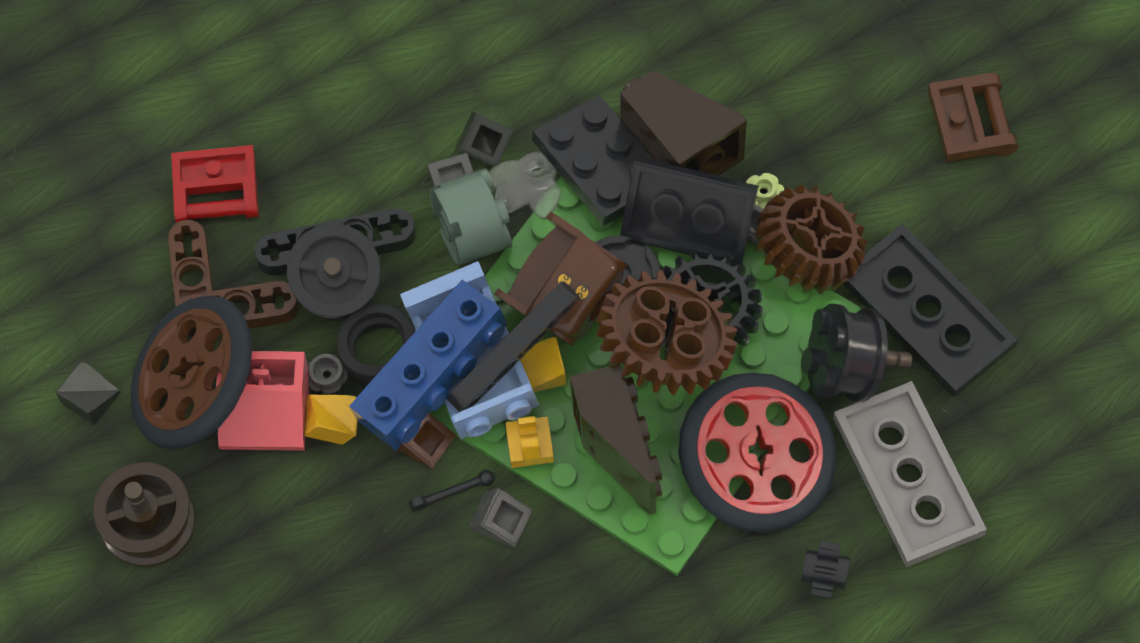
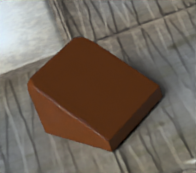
M429 413L420 423V429L415 437L407 443H402L398 450L426 467L433 469L456 434Z

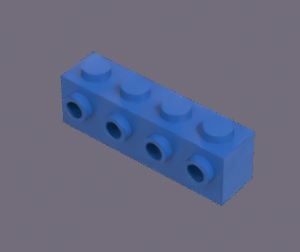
M462 279L349 405L358 422L395 451L402 443L411 441L418 433L423 419L431 410L435 411L444 404L449 395V390L459 379H464L475 368L477 358L487 347L497 344L502 338L507 322L501 308Z

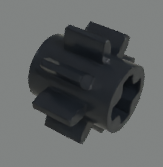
M820 540L818 551L807 549L801 582L812 583L811 595L831 598L833 587L845 590L850 557L839 555L841 544Z

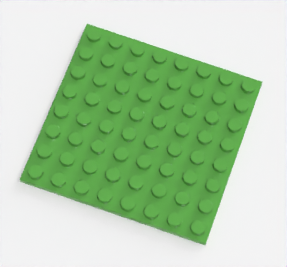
M562 176L513 238L512 246L503 251L485 275L495 302L501 308L507 322L506 328L509 333L525 316L500 300L494 293L499 288L508 295L510 294L513 283L527 258L543 238L556 227L546 218L550 212L580 230L594 242L610 236H620L623 216L602 226ZM747 242L743 261L746 267L744 276L754 275L756 279V287L754 289H760L762 293V301L759 303L763 307L762 317L756 320L759 323L758 331L755 334H748L750 337L749 344L746 347L737 344L736 353L733 355L727 371H723L720 380L734 374L749 372L772 374L794 383L807 393L811 386L808 374L802 372L801 358L804 350L808 348L815 311L823 309L832 303L843 305L851 313H856L862 308L830 289L820 295L815 288L805 293L799 283L789 287L788 278L783 275L775 278L777 269L774 266L764 265L767 255L757 252L758 247ZM645 244L656 256L660 270L665 265L676 269L675 259H677L678 255L686 262L691 261V255ZM735 301L730 304L729 309L724 312L732 314L731 321L740 310L738 302ZM596 318L584 337L576 341L573 346L549 331L539 342L547 338H557L567 385L534 392L540 406L533 408L525 417L535 416V418L548 416L554 462L511 468L505 422L518 420L507 419L493 425L487 433L481 436H467L461 440L678 577L718 520L705 510L691 493L682 474L678 453L680 429L686 412L704 389L696 384L693 393L688 394L681 385L676 394L671 395L667 385H661L660 390L655 393L653 392L651 381L646 380L639 387L636 385L638 375L632 373L625 376V378L633 377L638 394V402H636L638 415H644L650 434V441H648L650 456H657L662 473V481H660L662 496L656 497V513L649 514L583 448L573 415L570 376L612 366L609 360L613 351H601L600 347L604 338L596 335L600 323L596 322ZM666 346L660 349L659 357L664 360ZM711 380L709 386L717 381ZM445 402L439 409L430 411V414L460 439ZM733 404L725 407L724 417L726 421L732 426H742L745 422V413L741 407ZM771 404L766 408V418L772 425L783 426L786 423V412L781 406ZM717 441L707 443L705 452L708 459L718 464L725 462L727 451L724 445ZM758 442L748 449L749 454L757 456V462L766 451L759 448ZM738 477L730 480L729 491L733 497L744 483V479Z

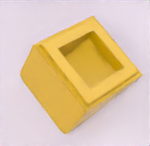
M556 337L547 338L537 343L520 360L534 392L567 385Z

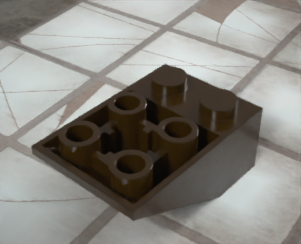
M621 363L570 376L572 411L583 448L649 514L656 513V497L662 496L660 485L662 473L657 456H650L648 445L650 434L644 415H638L636 406L638 394L633 377L625 378L621 375L623 371Z

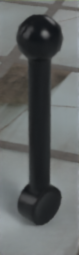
M488 469L483 470L479 473L478 477L425 497H415L409 501V505L413 512L421 511L431 503L479 485L490 486L495 480V475Z

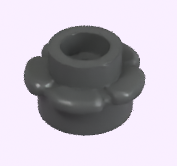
M320 354L308 365L309 387L316 392L323 391L324 394H333L341 389L342 383L347 381L348 371L341 364V360L332 354ZM325 372H330L331 376L329 378H324L323 374Z

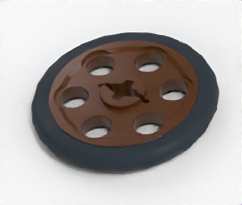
M201 296L189 299L172 309L160 320L148 336L133 372L130 393L131 410L136 425L146 439L154 445L166 449H180L193 446L215 432L234 410L244 391L252 358L251 333L245 317L234 303L223 297ZM196 325L194 337L191 341L187 342L190 330ZM222 333V342L220 346L215 351H213L214 342L216 338ZM167 355H169L168 365L161 372L160 367L162 361ZM221 372L220 383L212 390L213 380ZM168 393L167 402L159 411V403L162 397ZM194 402L193 411L189 418L185 420L186 409Z

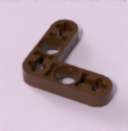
M183 220L172 226L168 234V244L176 307L189 299L201 296L223 297L230 302L243 300L250 305L248 312L244 315L249 329L283 324L296 317L299 311V302L291 291L289 283L284 281L214 291L208 241L203 227L193 220ZM192 234L194 240H192L191 244L194 257L186 256L182 243L184 242L185 235ZM191 269H197L204 274L202 281L198 285L186 286L181 282L183 274ZM277 296L284 297L285 302L282 309L275 308L274 303ZM256 298L261 299L263 313H258L255 302ZM196 325L192 327L189 335H195Z

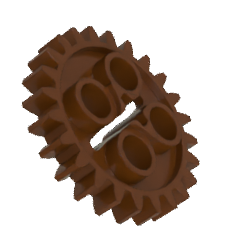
M662 270L658 271L656 278L653 280L646 271H642L638 281L628 275L623 285L614 284L611 294L607 293L596 321L600 323L596 335L604 338L600 347L601 351H613L609 360L610 365L623 363L625 365L621 374L623 377L635 373L638 375L637 386L640 387L646 380L651 381L653 392L657 393L661 385H667L671 395H675L681 385L688 394H692L696 384L706 390L711 380L717 382L720 380L723 371H727L737 346V342L733 340L737 328L728 326L732 319V314L719 313L724 302L722 300L711 302L708 299L711 289L708 288L698 292L695 290L696 280L692 279L687 285L682 284L679 273L674 275L672 281L666 280ZM669 305H672L674 307V314L667 334V342L669 343L664 353V360H662L659 354L667 328L665 320L669 313Z

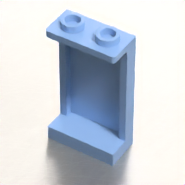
M478 261L400 294L415 330L423 324L462 279L496 304ZM506 327L499 342L492 347H487L477 358L476 366L509 334ZM521 361L473 407L458 412L447 399L445 401L452 423L460 439L467 436H481L487 433L493 425L507 419L518 420V418L527 416L533 408L540 406ZM459 379L449 390V394L463 379Z

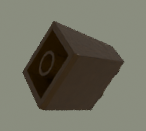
M652 71L643 78L636 77L632 79L620 92V120L655 161L719 176L744 160L747 120L742 114L656 71Z

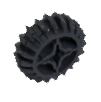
M694 250L691 253L690 262H686L678 255L677 259H675L676 269L665 265L662 271L665 274L666 280L672 281L674 275L679 273L682 284L687 285L692 279H695V290L698 292L708 288L711 289L708 299L711 302L716 300L724 302L719 313H724L729 309L730 304L737 301L740 310L728 326L737 328L733 340L738 345L746 347L749 344L750 337L748 334H755L758 331L759 323L756 320L762 317L763 307L759 305L762 301V293L760 289H754L756 287L754 275L744 276L746 267L743 262L731 267L732 258L729 254L723 257L721 261L715 260L713 250L707 254V259H700L699 254ZM669 305V313L665 320L667 323L665 332L667 345L669 343L667 342V334L674 314L671 305Z

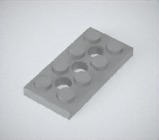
M912 381L875 395L865 402H858L834 412L833 419L905 567L985 536L987 529ZM890 427L897 429L902 434L903 439L898 444L888 445L881 441L878 434L882 429ZM905 464L914 465L919 469L921 477L915 482H906L898 476L897 469ZM921 502H932L938 507L940 515L935 519L926 520L917 514L915 507Z

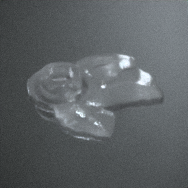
M532 152L520 160L499 163L489 172L493 186L497 188L494 199L495 201L502 199L508 213L529 204L533 212L545 220L550 212L553 213L560 200V189L554 181L558 171L542 152ZM542 167L538 171H531L534 168Z

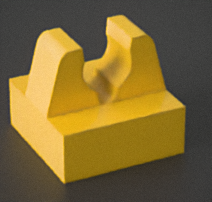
M535 416L518 418V421L505 422L511 468L554 462L548 416L535 418Z

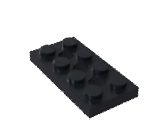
M903 224L867 251L862 265H859L855 276L852 279L847 278L844 286L866 308L875 309L881 314L885 326L891 334L953 397L958 395L1017 345L1018 339ZM894 273H903L908 276L911 284L899 289L890 285L887 278ZM922 302H931L938 307L940 313L932 318L923 317L918 313L916 306ZM951 331H960L967 336L969 342L963 347H954L946 341L945 335Z

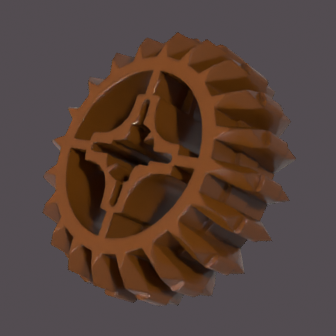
M802 184L793 190L787 187L779 195H775L774 198L768 201L758 216L756 223L758 227L754 237L759 240L757 252L767 255L764 265L774 266L777 269L775 278L783 275L789 279V287L799 283L805 293L815 288L821 295L823 292L828 291V289L835 291L837 288L842 287L847 278L852 279L855 276L859 265H862L866 256L864 251L867 241L862 238L865 227L855 224L857 213H848L845 210L846 201L837 203L833 200L832 192L824 196L821 195L817 186L807 191Z

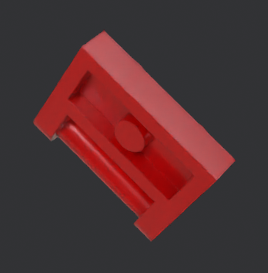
M253 145L171 153L176 223L183 220L246 215L247 219L259 217L256 161ZM243 190L244 194L242 199L188 204L189 195Z

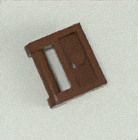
M997 73L929 83L927 92L946 162L991 154L1006 156L1018 150L1019 146L1016 135L1010 133L999 93L1002 85ZM974 94L984 96L994 133L993 136L985 137Z

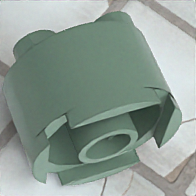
M486 168L429 189L434 216H439L442 226L439 229L452 260L455 264L458 263V266L512 246L511 236L505 225L510 222L508 211L502 199L494 200L491 193L494 192V186Z

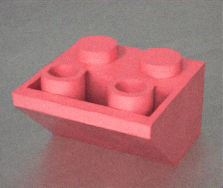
M252 351L250 372L244 391L234 410L218 428L219 449L305 451L306 399L309 394V367L305 352ZM221 372L217 374L216 387L220 383Z

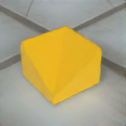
M309 394L306 399L304 436L340 445L355 437L357 433V419L349 405L357 397L350 395Z

